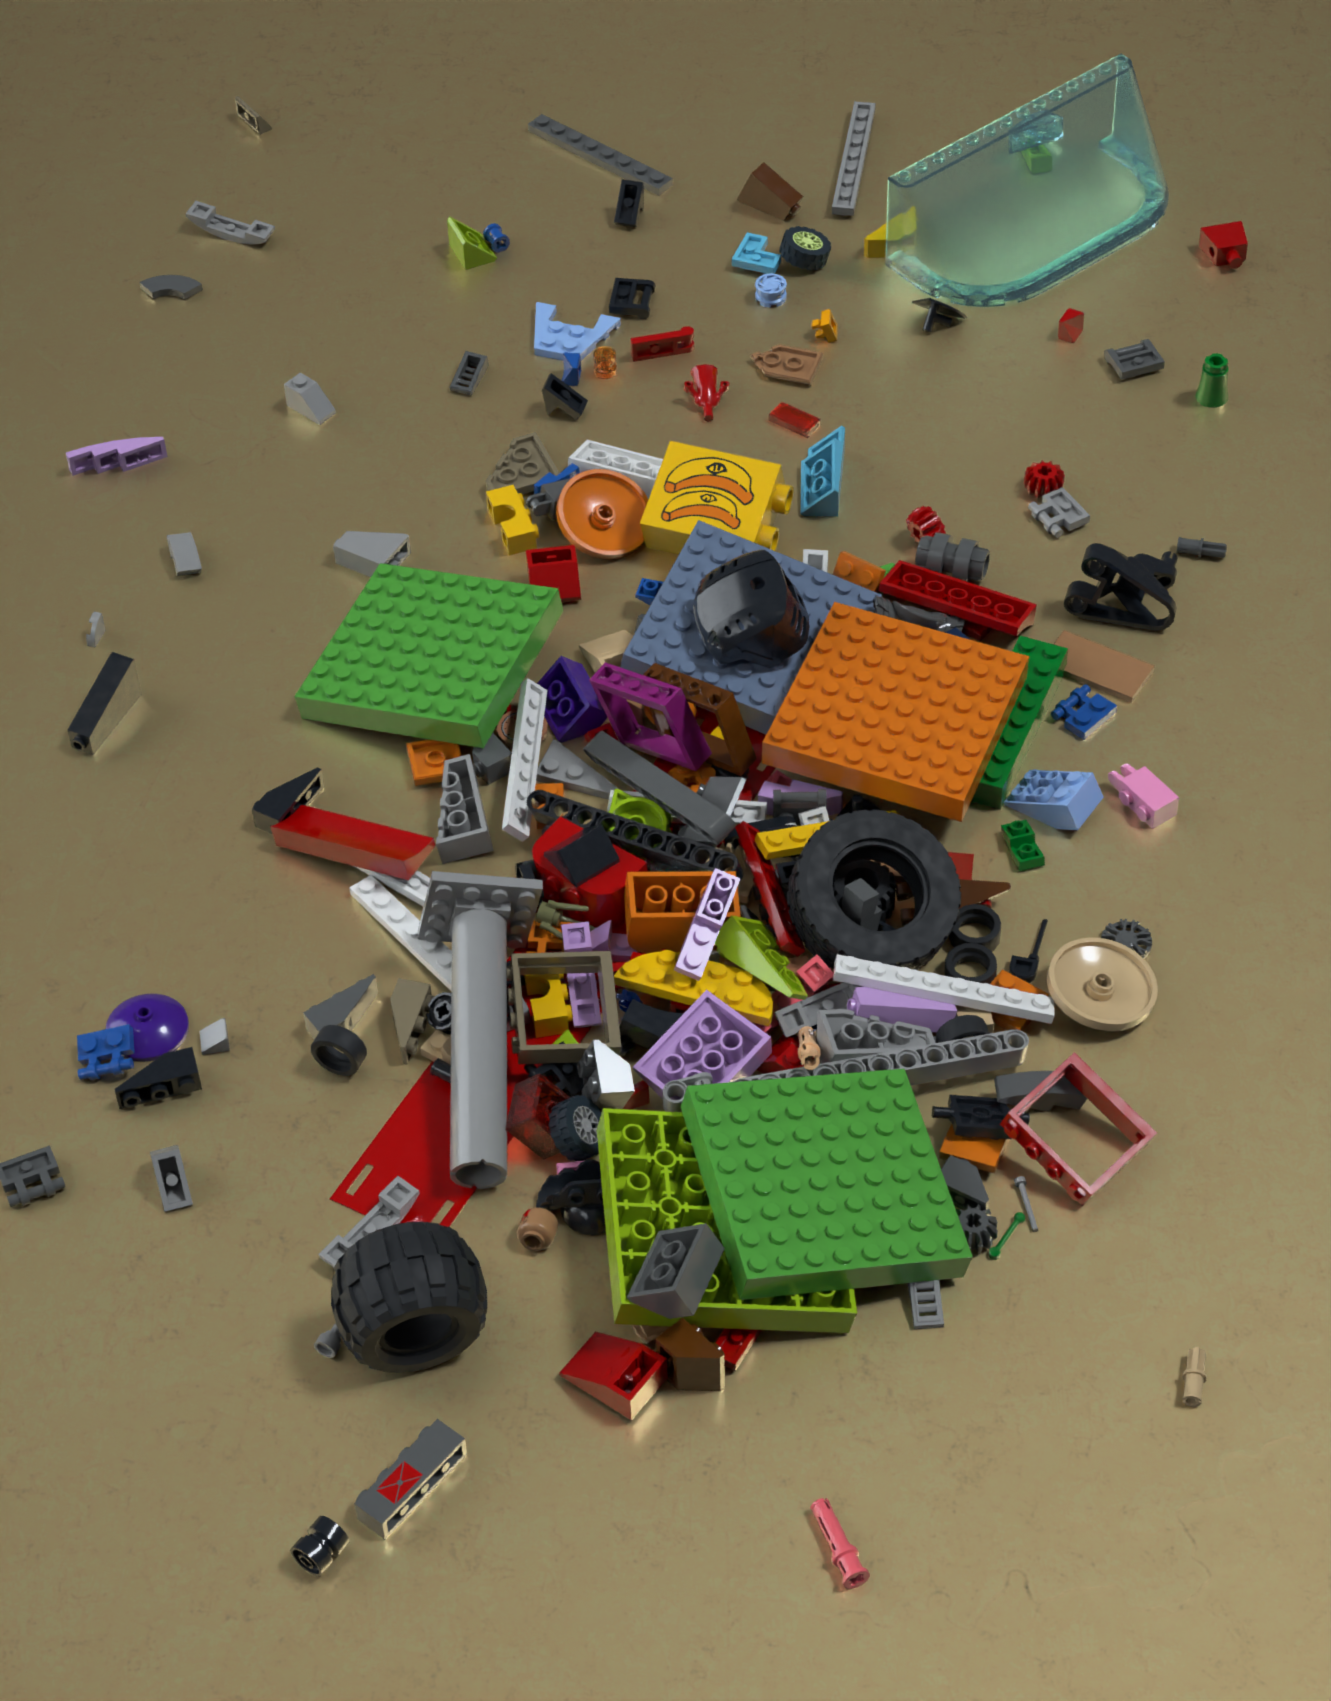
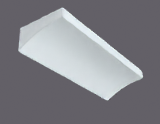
M586 440L568 458V466L571 463L577 465L580 473L592 469H607L621 473L640 486L649 500L663 459Z

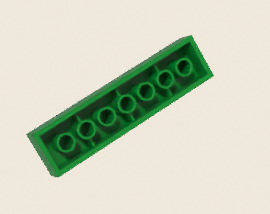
M1019 636L1012 652L1029 656L1027 678L971 800L972 802L1001 810L1063 678L1064 669L1067 665L1068 648Z

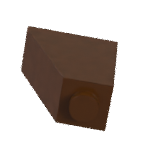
M763 162L751 173L737 200L740 203L784 221L789 215L793 217L801 208L799 204L804 196Z

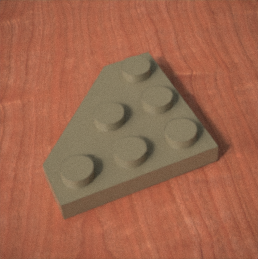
M534 432L513 438L510 443V449L506 454L502 455L496 464V470L486 479V488L490 491L514 484L517 493L526 494L534 491V484L549 472L556 476L560 473L537 433Z

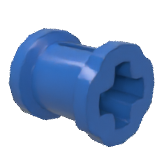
M490 224L484 229L483 237L491 243V248L495 252L500 253L509 247L510 239L502 233V228L498 224Z

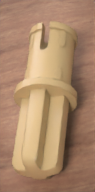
M1199 1347L1189 1349L1187 1367L1182 1376L1185 1381L1182 1400L1185 1405L1197 1407L1202 1404L1203 1383L1207 1380V1375L1204 1373L1206 1352Z

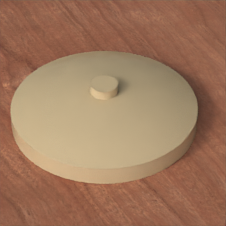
M1090 937L1071 941L1054 954L1047 971L1048 990L1056 1005L1067 1016L1090 1028L1104 1031H1120L1132 1028L1149 1016L1156 1002L1158 986L1151 967L1138 953L1113 940Z

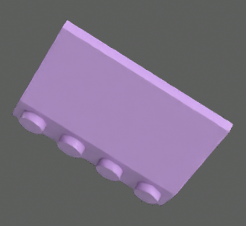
M706 990L633 1066V1070L662 1099L663 1088L667 1082L690 1077L702 1072H708L712 1075L713 1081L711 1084L733 1082L736 1079L751 1076L772 1053L771 1036ZM673 1096L670 1099L679 1100L681 1097Z

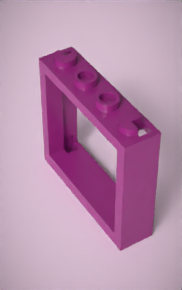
M606 662L589 679L620 743L694 771H697L712 754L681 688ZM626 699L663 711L675 737L667 734L662 736L659 735L658 731L639 725Z

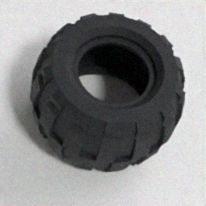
M406 1222L379 1229L366 1235L349 1247L345 1254L338 1259L334 1267L335 1274L332 1278L331 1306L339 1334L359 1363L368 1365L371 1369L403 1373L439 1365L467 1349L480 1336L479 1332L485 1327L487 1288L480 1263L465 1240L459 1237L458 1232L451 1227L430 1222Z

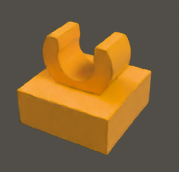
M831 310L821 311V319L812 321V330L820 328L816 330V338L826 337L828 343L837 341L838 326Z

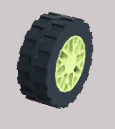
M796 226L785 231L779 252L782 258L793 266L807 270H818L827 263L831 251V242L826 236L815 229Z

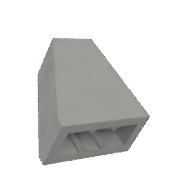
M346 531L333 545L336 564L369 577L373 575L380 563L400 566L411 554L409 535L403 533Z

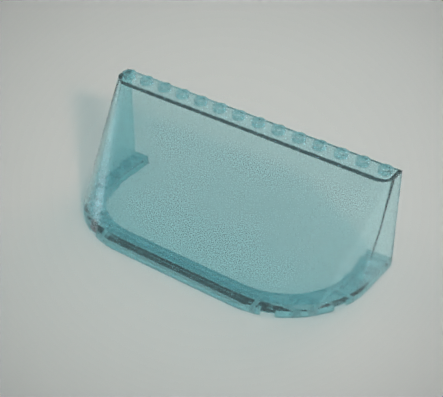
M1121 53L888 177L885 265L921 291L935 298L942 296L951 299V303L965 306H1004L1007 301L1017 300L1019 303L1046 292L1154 229L1158 225L1159 219L1166 213L1169 190L1131 59Z

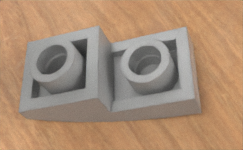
M191 532L167 535L170 556L174 561L177 576L201 573L202 567Z

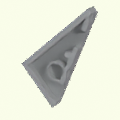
M554 739L537 769L536 781L563 783L565 789L608 800L610 790L619 789Z

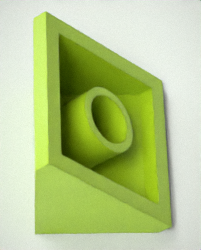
M449 216L447 219L449 245L464 269L468 270L495 262L497 257L483 235Z

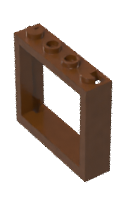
M654 663L643 674L644 676L681 688L687 702L715 713L724 740L702 731L712 753L705 762L742 776L756 761L757 758L733 692ZM649 707L659 735L664 736V734L675 737L663 711Z

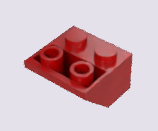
M575 545L526 550L529 584L558 588L561 602L581 600Z

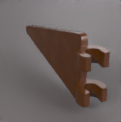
M959 879L961 885L959 890L961 892L960 908L971 904L978 905L1010 891L1011 885L1008 882ZM908 883L896 884L897 901L913 897ZM915 908L901 909L902 926L907 925L913 920Z

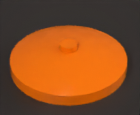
M607 469L587 470L572 477L562 489L556 506L557 521L565 538L572 545H575V548L599 559H620L637 551L645 542L640 521L648 498L640 486L621 473Z

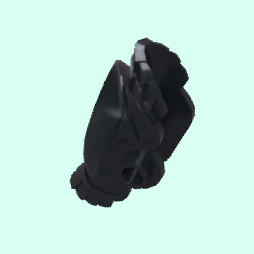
M588 1159L581 1162L577 1166L576 1171L564 1169L558 1175H550L538 1193L536 1208H543L548 1211L560 1208L564 1222L573 1231L580 1234L598 1235L606 1233L600 1162Z

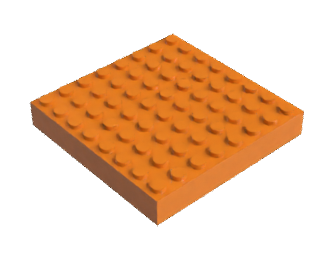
M834 602L763 740L762 764L962 822L1025 683L1029 656Z

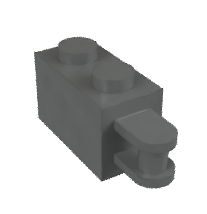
M570 479L541 485V492L529 496L526 500V505L532 508V513L535 516L547 514L552 521L557 520V501L562 489Z

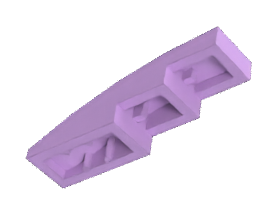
M163 436L114 440L66 452L68 467L72 476L94 468L98 474L117 467H121L123 472L168 457Z

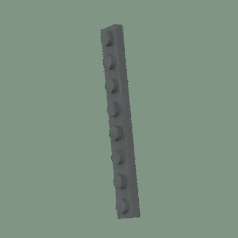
M543 114L528 124L529 132L626 180L643 182L644 189L658 196L673 186V178Z

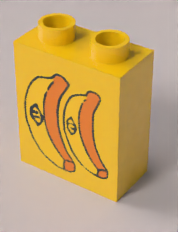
M670 441L640 521L646 547L679 555L696 523L700 520L776 551L779 540V528L773 527L778 513L784 515L789 513L793 501L794 488L793 486L785 485L781 464Z

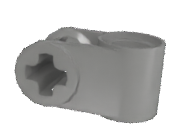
M702 1072L690 1077L667 1082L663 1088L664 1110L667 1112H682L681 1104L687 1086L711 1084L713 1081L712 1075L708 1072ZM679 1096L681 1099L672 1100L670 1097Z

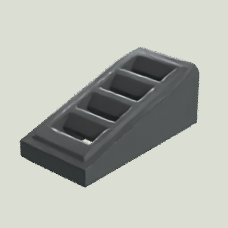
M465 351L449 387L450 390L472 396L489 366L487 356ZM463 377H464V378H468V379H472V380H471V381L463 380ZM459 383L469 385V387L460 386Z

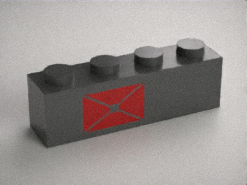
M439 1419L431 1426H426L420 1432L418 1439L410 1447H406L401 1451L394 1464L389 1469L385 1468L377 1477L376 1482L368 1490L365 1489L358 1495L354 1503L357 1520L385 1540L467 1455L465 1438Z

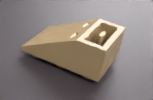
M622 630L580 644L579 648L594 673L605 662L621 667L623 654L633 635L626 630Z

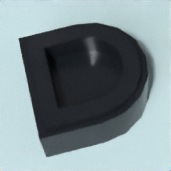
M1012 955L1009 973L1031 983L1036 978L1039 960Z

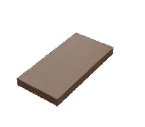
M1063 630L1054 645L1068 648L1067 665L1063 676L1130 703L1134 701L1154 672L1155 665Z

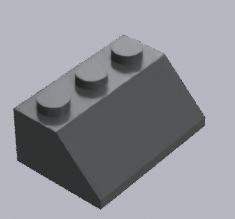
M710 777L706 785L700 784L696 793L731 816L746 779L742 777ZM681 826L677 834L678 836L715 848L717 846L689 826ZM708 858L704 859L700 864L706 863Z
M706 1223L658 1231L627 1299L636 1305L669 1319L693 1316L724 1251L723 1245Z

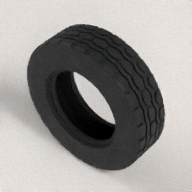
M882 810L853 811L851 814L845 813L837 816L834 820L831 819L822 825L820 830H816L805 844L789 878L787 888L789 890L787 893L788 908H790L789 915L792 925H795V931L800 940L805 943V947L813 956L818 955L829 968L834 969V962L838 954L919 970L921 966H925L938 953L957 922L960 912L958 908L961 906L959 875L956 874L957 869L953 860L949 857L947 850L941 842H938L936 837L927 829L921 827L920 824L911 819L904 818L902 815ZM857 860H873L890 866L906 880L912 891L915 903L913 920L904 927L892 931H874L856 924L844 914L835 899L833 892L834 872L841 866Z

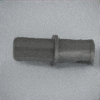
M1178 538L1177 553L1199 555L1198 557L1200 558L1201 555L1220 558L1226 556L1227 545L1224 543L1204 541V538H1201V540Z

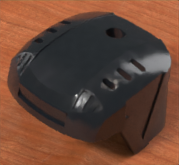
M757 550L738 556L713 569L699 582L693 605L694 617L706 648L720 664L744 659L767 668H772L797 653L806 644L810 625L803 597L787 577L778 561L768 551ZM752 615H754V617L757 620L756 624H754L750 618ZM739 622L743 624L744 630H741L738 626ZM728 628L731 630L730 635L726 632Z

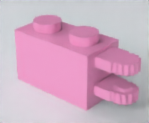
M1126 763L1120 768L1122 775L1116 771L1108 773L1110 783L1119 791L1121 802L1131 808L1138 818L1146 822L1152 829L1177 815L1179 797L1147 767L1144 766L1139 770H1135Z

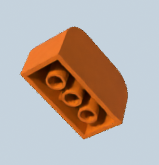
M713 871L627 872L624 904L629 946L642 953L661 952L662 949L680 953ZM724 871L736 877V871ZM738 887L724 923L731 915L741 917ZM714 944L712 951H717V946Z

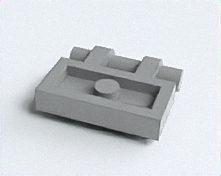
M1063 487L1043 495V504L1038 505L1033 501L1028 505L1032 516L1037 521H1041L1044 524V529L1056 538L1063 534L1061 526H1065L1071 531L1090 522V515ZM1052 513L1055 517L1050 518L1048 514Z

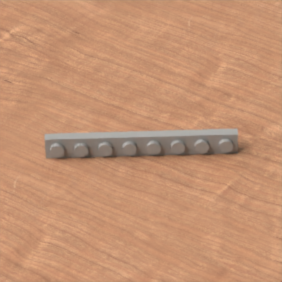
M854 101L832 204V214L854 216L876 103Z

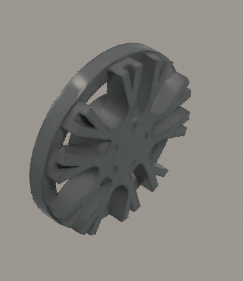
M1120 919L1119 922L1109 923L1101 935V938L1113 940L1129 947L1143 959L1149 955L1152 948V938L1149 929H1145L1140 925V922H1135V920L1127 922V919ZM1138 945H1144V946H1147V948H1146V949H1143V948H1141V947L1138 946Z

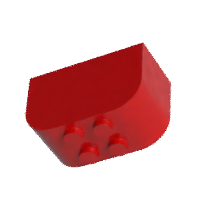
M560 816L535 842L532 849L533 861L537 871V875L534 877L537 880H543L544 898L542 900L547 903L549 900L558 903L587 906L589 910L586 912L559 910L574 920L589 922V925L599 927L609 920H612V929L626 922L624 891L627 872H647V862L612 844L619 856L620 862L576 888L544 856L545 851L584 829Z

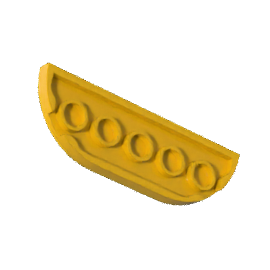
M663 950L661 952L644 954L626 962L614 975L615 985L687 1005H692L708 990L750 1022L769 1027L772 1021L773 1001L766 985L748 971L708 960L701 979L697 981L674 971L680 955L679 952Z

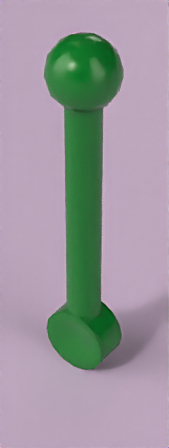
M1022 1212L1015 1214L1013 1223L996 1247L989 1249V1257L991 1259L997 1260L1000 1258V1250L1016 1227L1025 1221V1215Z

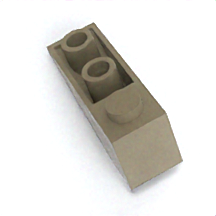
M399 978L390 1000L403 1064L407 1065L411 1054L415 1055L417 1051L419 1034L424 1033L427 1024L426 1013L430 1009L428 1005L435 996L431 994L430 984Z

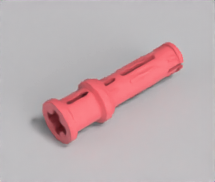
M824 1498L816 1500L812 1503L810 1509L831 1548V1560L833 1565L839 1568L843 1576L842 1583L844 1587L853 1589L863 1585L869 1579L870 1573L862 1566L858 1558V1549L847 1540L827 1498L825 1500Z

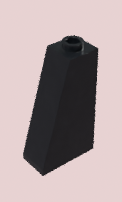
M115 652L110 654L68 728L72 748L94 755L142 695L134 659Z

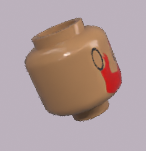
M528 1209L523 1214L518 1226V1240L525 1248L531 1251L548 1249L552 1245L558 1229L557 1218L547 1209Z

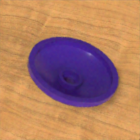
M153 993L142 994L125 1000L112 1011L106 1023V1029L127 1024L133 1028L134 1054L125 1055L124 1058H132L133 1061L137 1062L154 1061L164 1053L177 1050L186 1039L189 1030V1020L184 1007L169 996Z

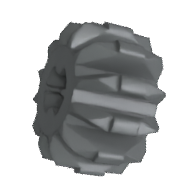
M967 1203L964 1211L956 1208L970 1251L975 1249L980 1254L982 1247L990 1249L992 1242L996 1240L998 1235L996 1217L991 1216L990 1209L982 1211L979 1204L975 1208H970Z

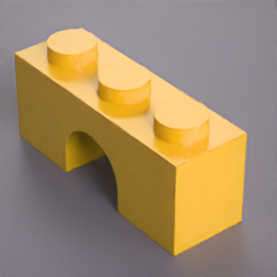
M514 484L486 491L487 509L494 524L500 523L502 541L509 556L525 552L526 550L537 549L538 527L536 524H532L529 508H524L523 496L521 493H517Z
M564 974L523 975L527 996L534 994L545 995L541 998L530 999L536 1038L563 1034L569 1029L568 1021H573L571 1005H565L564 1001L568 1000L566 983L561 984L560 979H564Z

